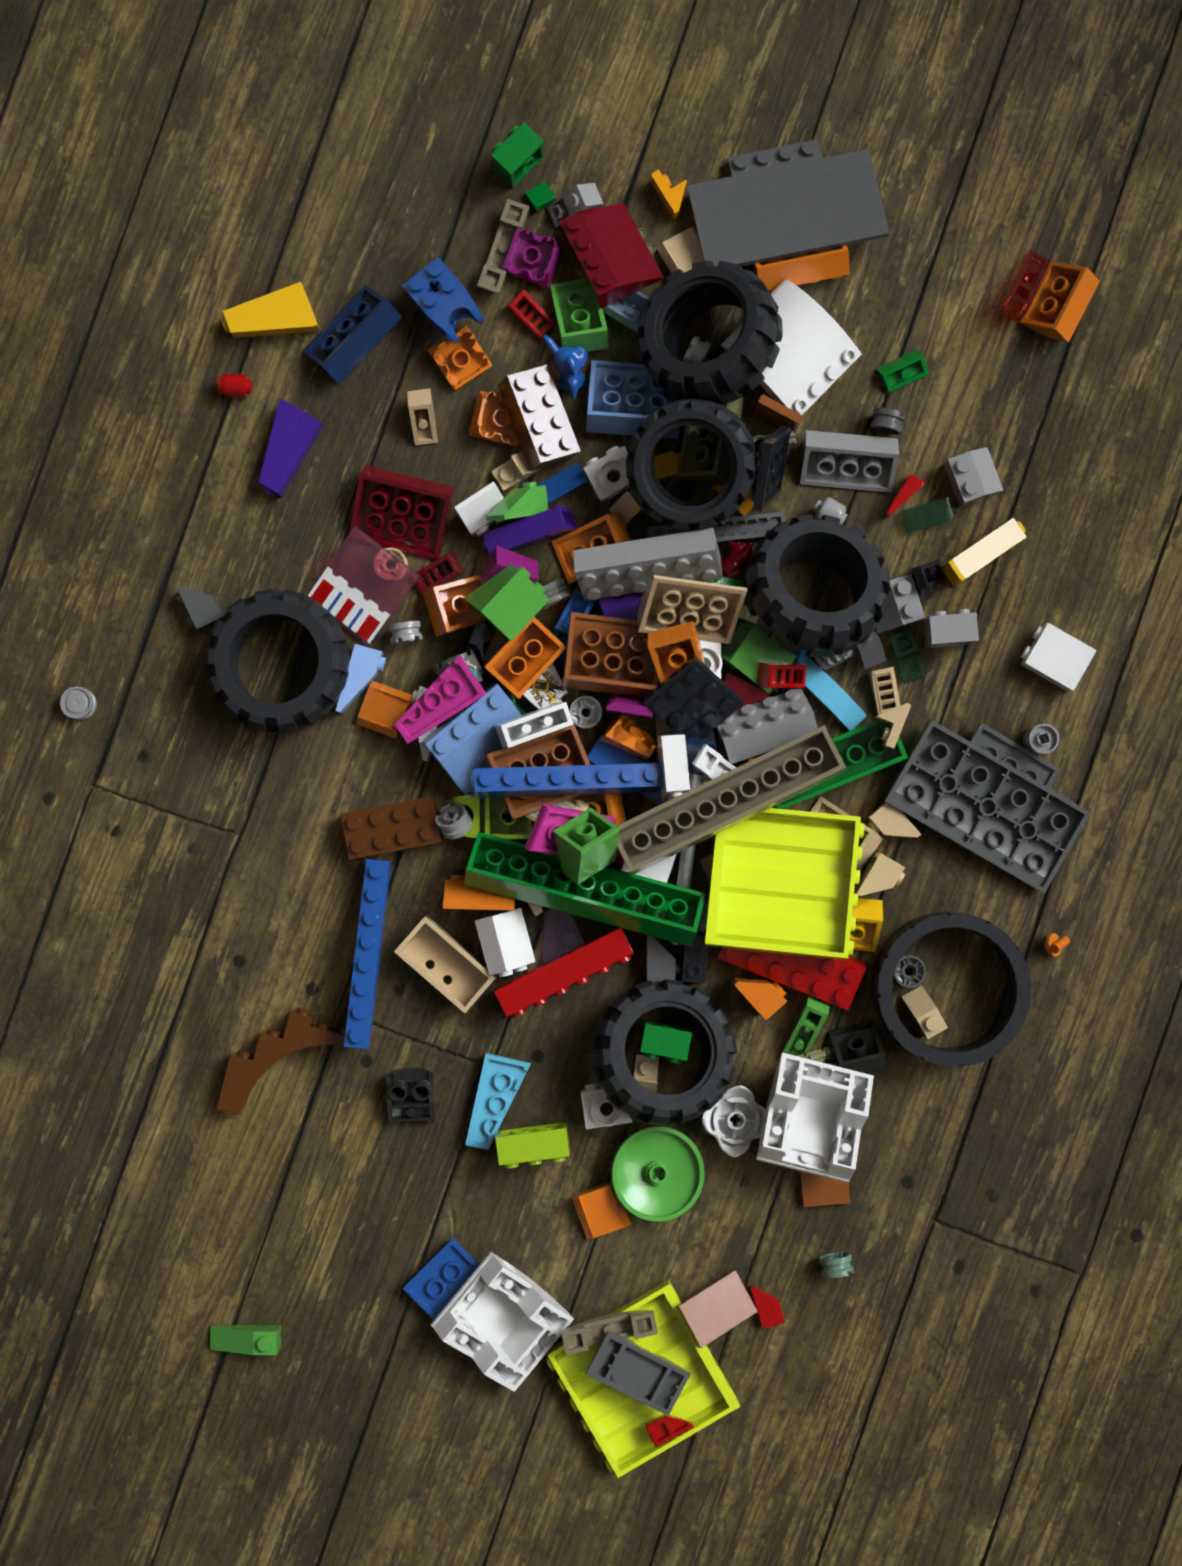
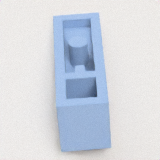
M358 644L354 645L348 667V678L338 700L337 712L343 713L376 678L378 672L383 671L386 658L383 657L384 653L382 651Z

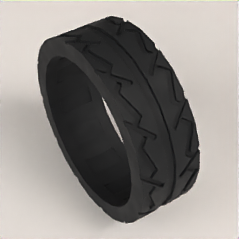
M941 911L921 915L901 926L889 937L881 949L873 969L872 997L875 1011L884 1029L897 1044L927 1062L939 1066L960 1067L981 1063L997 1055L998 1052H1001L1014 1040L1025 1022L1030 1007L1031 980L1027 963L1020 949L1006 932L991 922L970 914ZM960 927L979 934L999 954L1005 967L1008 982L1007 999L1003 1012L995 1025L984 1036L974 1042L951 1048L926 1045L914 1038L900 1022L894 1008L892 996L893 976L904 952L917 939L929 932L942 928Z

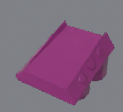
M518 227L502 270L548 289L550 284H552L558 263L563 255V245L556 243L553 237H541L534 234L531 230Z
M612 693L608 695L607 713L652 719L653 711L643 703L644 697Z

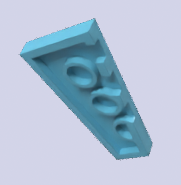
M490 1053L485 1054L465 1145L485 1150L489 1149L531 1065L530 1062Z

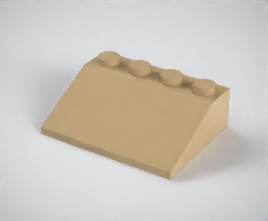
M653 575L642 595L637 612L638 632L650 633L694 621L701 641L730 644L747 588Z

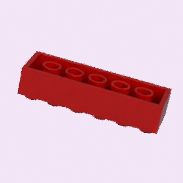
M617 927L497 987L494 992L506 1016L512 1015L515 1018L525 1013L526 1007L532 1004L534 1007H537L547 1002V996L554 993L557 997L568 991L567 986L573 983L579 986L589 981V975L596 972L599 976L610 970L609 965L615 962L621 965L631 960L630 955L634 952L622 928Z
M720 947L717 957L846 1010H849L866 970L864 961L849 955L847 960Z

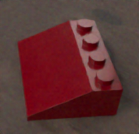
M624 203L579 211L559 221L562 235L601 309L664 279Z
M365 465L359 475L348 538L387 548H396L403 552L437 560L440 556L451 512L455 487Z

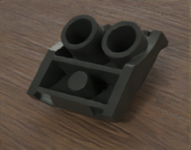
M423 1068L397 1069L386 1075L388 1124L403 1121H430V1123H434L433 1072Z

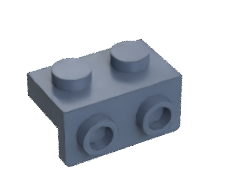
M637 291L604 307L603 312L638 333L641 313H647L649 310L647 305L649 297Z

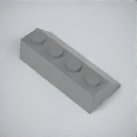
M806 430L802 451L800 484L892 493L899 458L898 439Z

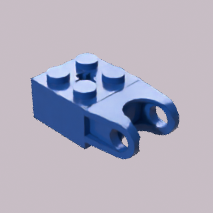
M439 257L402 285L409 299L430 324L454 344L460 341L455 334V325L459 320L471 318L479 324L485 321L466 288Z

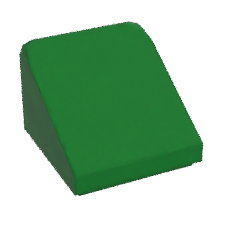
M545 181L525 192L536 213L547 208L556 200V196Z

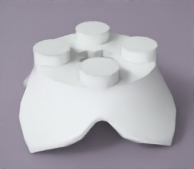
M742 1085L726 1090L722 1094L723 1097L713 1108L705 1111L702 1116L705 1130L709 1134L714 1135L720 1148L734 1158L744 1154L749 1149L753 1139L760 1138L766 1111L764 1107L755 1102L753 1093ZM734 1114L741 1118L740 1122L736 1121L737 1125H733V1122L730 1121L731 1116L733 1117Z

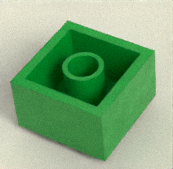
M525 122L520 127L518 125L509 132V138L504 143L499 142L493 148V154L491 155L493 170L512 189L545 157L544 141Z
M644 1020L639 1046L640 1052H643L644 1057L658 1059V1055L665 1056L667 1061L673 1063H681V1060L687 1061L692 1031L690 1028Z

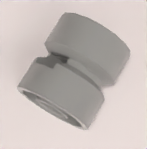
M1049 724L1034 725L1028 728L1023 736L1024 747L1036 755L1048 754L1054 751L1059 744V733Z

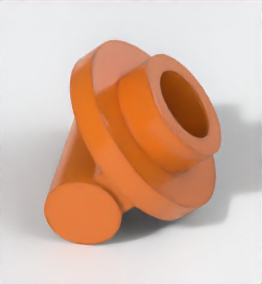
M1055 933L1049 934L1044 943L1045 950L1051 957H1057L1061 950L1070 943V939L1067 936L1059 938Z

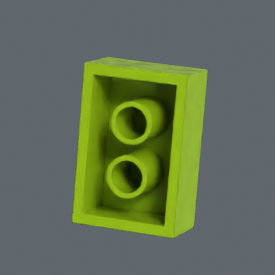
M567 1122L497 1131L495 1137L499 1166L505 1165V1168H515L519 1166V1163L528 1162V1165L542 1164V1160L551 1159L552 1162H561L566 1160L565 1157L570 1156Z

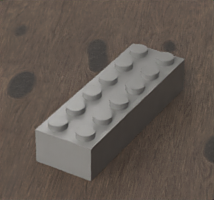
M714 528L574 550V570L584 601L644 592L653 575L701 582L723 579L721 556Z

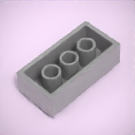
M798 688L739 708L717 726L716 731L729 763L733 764L789 743L817 729V724L808 700L802 689Z

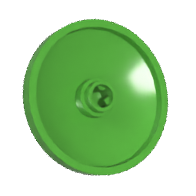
M663 1126L646 1127L628 1136L617 1149L611 1166L612 1187L620 1203L635 1216L654 1222L672 1220L688 1211L698 1199L704 1183L703 1160L695 1144L681 1132Z

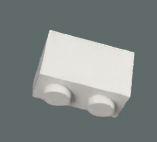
M494 482L454 507L457 515L472 537L476 534L480 537L483 535L482 533L490 530L489 526L493 523L500 524L505 521L486 520V516L504 499Z

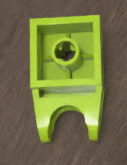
M464 795L452 798V803H461L462 805L469 806L474 814L471 829L462 837L476 838L478 832H482L507 840H528L533 828V821L523 816L507 823V819H504L503 816L508 814V811L500 797L471 798V795Z

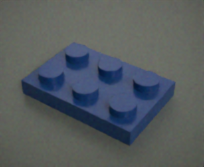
M453 1237L403 1289L435 1320L480 1264Z

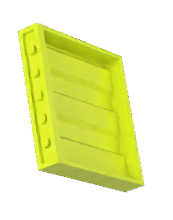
M770 808L716 834L705 946L847 960L848 955H853L854 941H850V932L855 931L856 917H852V910L857 908L858 894L854 893L855 884L860 882V870H856L857 861L862 859V847H858L859 837L863 838L865 824L860 823L861 817Z
M669 1280L659 1284L610 1314L637 1310L654 1311L658 1334L635 1339L634 1336L626 1338L652 1353L667 1358L690 1372L691 1375L669 1415L693 1422L694 1428L655 1447L645 1428V1424L660 1417L663 1413L586 1375L585 1372L600 1344L588 1346L589 1350L566 1355L562 1341L551 1347L547 1353V1364L552 1371H557L560 1376L558 1382L564 1392L568 1390L572 1397L569 1401L575 1412L580 1411L583 1416L581 1422L585 1430L592 1432L595 1437L593 1443L599 1453L603 1451L607 1458L605 1464L610 1473L615 1472L618 1478L740 1407L736 1395L707 1345L703 1348H698L676 1307L682 1302Z

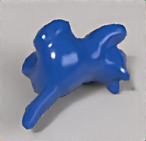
M544 335L543 340L553 353L555 366L561 376L555 386L570 393V397L575 399L578 389L585 387L586 378L580 368L586 363L588 353L581 346L559 348L552 338Z

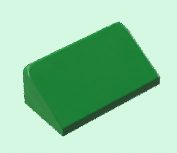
M914 350L876 368L887 393L929 375L923 353L919 350Z

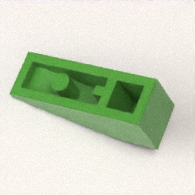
M536 482L522 483L523 488L513 489L486 516V520L493 521L526 517L549 510L546 485L537 486Z
M807 995L782 1053L797 1056L804 1055V1053L810 1051L828 1017L830 1003Z
M281 1325L210 1326V1350L248 1355H277L281 1349Z

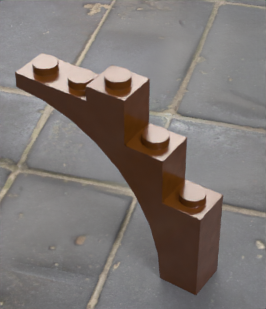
M297 1007V1010L290 1011L284 1036L281 1035V1031L267 1029V1032L263 1031L260 1033L254 1057H251V1052L238 1050L237 1053L234 1052L230 1055L217 1110L240 1115L258 1079L271 1065L299 1049L316 1045L336 1044L344 1046L346 1028H340L337 1031L330 1029L331 1025L317 1022V1025H314L316 1015L310 1014L311 1010Z

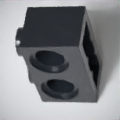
M696 934L692 947L683 945L681 981L705 983L708 946H705L706 935Z

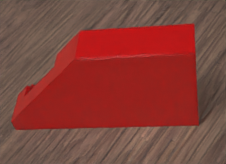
M754 1285L750 1286L763 1329L785 1323L778 1298Z
M663 1414L646 1423L645 1428L655 1447H658L694 1428V1424L682 1418Z

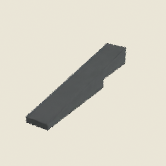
M785 511L729 517L716 526L709 528H714L717 544L728 543L729 541L764 538L766 532L777 524L786 521ZM667 525L650 526L644 530L645 539L689 532L673 529Z

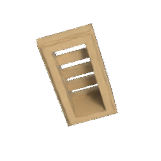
M894 667L869 672L877 714L880 715L899 707L900 700ZM878 677H889V680L881 682L877 681ZM890 685L891 689L879 691L881 686ZM888 694L893 696V698L881 700L880 696ZM894 703V708L882 710V705Z

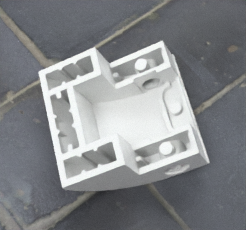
M785 279L771 293L779 307L778 314L782 318L783 336L781 342H776L780 351L773 368L766 367L762 374L765 379L760 385L774 401L803 415L862 353L839 324L814 299L798 286ZM743 322L721 344L722 348L725 351H727L737 339L741 331Z
M782 1053L767 1102L756 1160L849 1183L856 1170L861 1129L869 1115L874 1076Z
M490 1252L441 1313L438 1314L431 1326L443 1342L471 1357L484 1375L515 1392L562 1335L561 1331L565 1330L574 1318L533 1280L502 1258Z

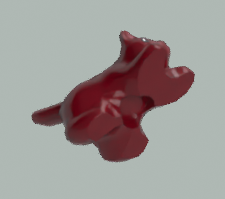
M729 541L730 554L721 561L722 577L743 581L742 569L748 565L754 552L752 550L753 544Z

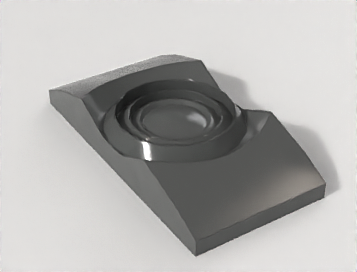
M607 1331L585 1372L586 1375L669 1416L691 1375L690 1372L667 1358L652 1353L632 1340Z

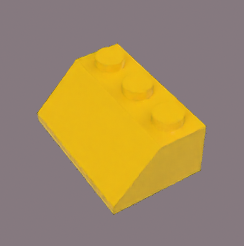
M858 898L857 908L852 910V917H856L855 931L850 932V941H854L853 950L876 952L883 923L882 900Z

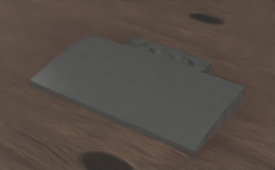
M818 139L727 157L731 177L687 185V197L703 261H712L715 266L718 265L719 261L746 266L889 237L882 199L868 149L823 158Z
M928 719L884 800L1044 894L1091 812L1050 789L1061 770L1060 768L980 722L968 741L939 723Z

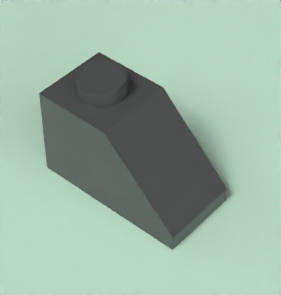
M646 935L647 981L675 980V976H680L679 962H675V958L653 936Z

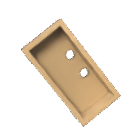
M427 915L394 951L464 1013L468 1011L497 977L495 974L489 975L488 969L484 964ZM432 960L435 963L434 968L429 969L426 966V962ZM444 976H451L452 982L450 984H446L444 982Z

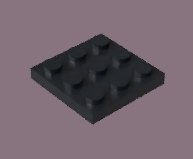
M782 424L764 442H761L759 446L758 456L761 457L760 465H757L754 478L757 479V484L751 494V501L754 502L753 510L762 512L781 493L791 425Z
M695 655L643 699V703L678 735L685 734V741L691 737L703 739L744 705L743 699Z

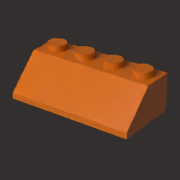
M846 245L751 264L753 273L763 281L769 292H773L785 279L797 286L806 283H817L820 280L830 278L836 279L850 274L849 251Z

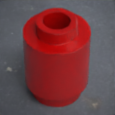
M227 373L224 376L219 375L218 393L224 394V397L247 398L248 394H252L253 380H249L248 375Z

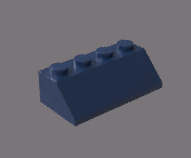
M365 285L302 352L339 384L349 376L358 363L365 359L373 347L377 346L382 338L397 325L402 316L386 298Z

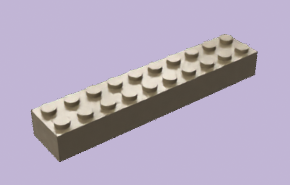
M825 725L618 825L620 833L617 847L632 876L844 773L846 766Z

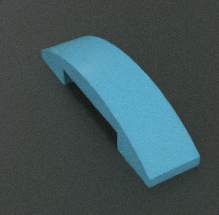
M804 654L801 664L807 665L805 687L834 714V717L848 731H852L867 715L829 675Z

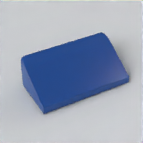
M577 462L538 484V486L546 485L548 504L551 505L588 484L589 479Z

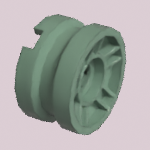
M833 1252L820 1256L819 1262L823 1266L821 1270L822 1277L848 1276L849 1271L850 1274H853L854 1268L850 1264L852 1260L851 1253Z

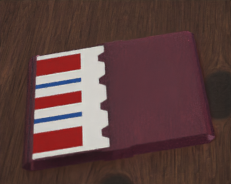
M355 526L336 554L327 562L324 571L306 596L321 604L334 616L342 629L369 648L389 619L397 613L400 604L420 576Z

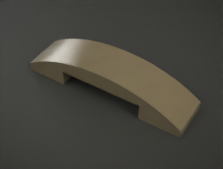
M507 199L488 260L484 264L477 287L500 294L508 275L507 271L502 270L517 228H524L529 206Z
M653 1310L627 1311L605 1315L581 1322L561 1331L566 1355L589 1350L588 1346L600 1344L607 1331L625 1338L634 1336L635 1339L658 1334Z

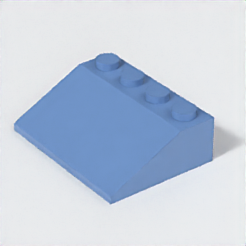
M592 360L586 432L633 435L640 424L651 413L677 400L667 395L662 387L658 386L649 375L648 369L644 364ZM680 426L669 430L662 438L679 439Z
M491 683L484 689L486 694L454 714L421 741L464 795L471 792L470 774L475 768H486L484 763L486 755L503 749L495 725L522 716L496 683Z

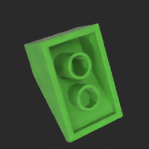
M586 279L550 284L561 348L581 346L586 352L607 349L608 330L603 309L600 308Z

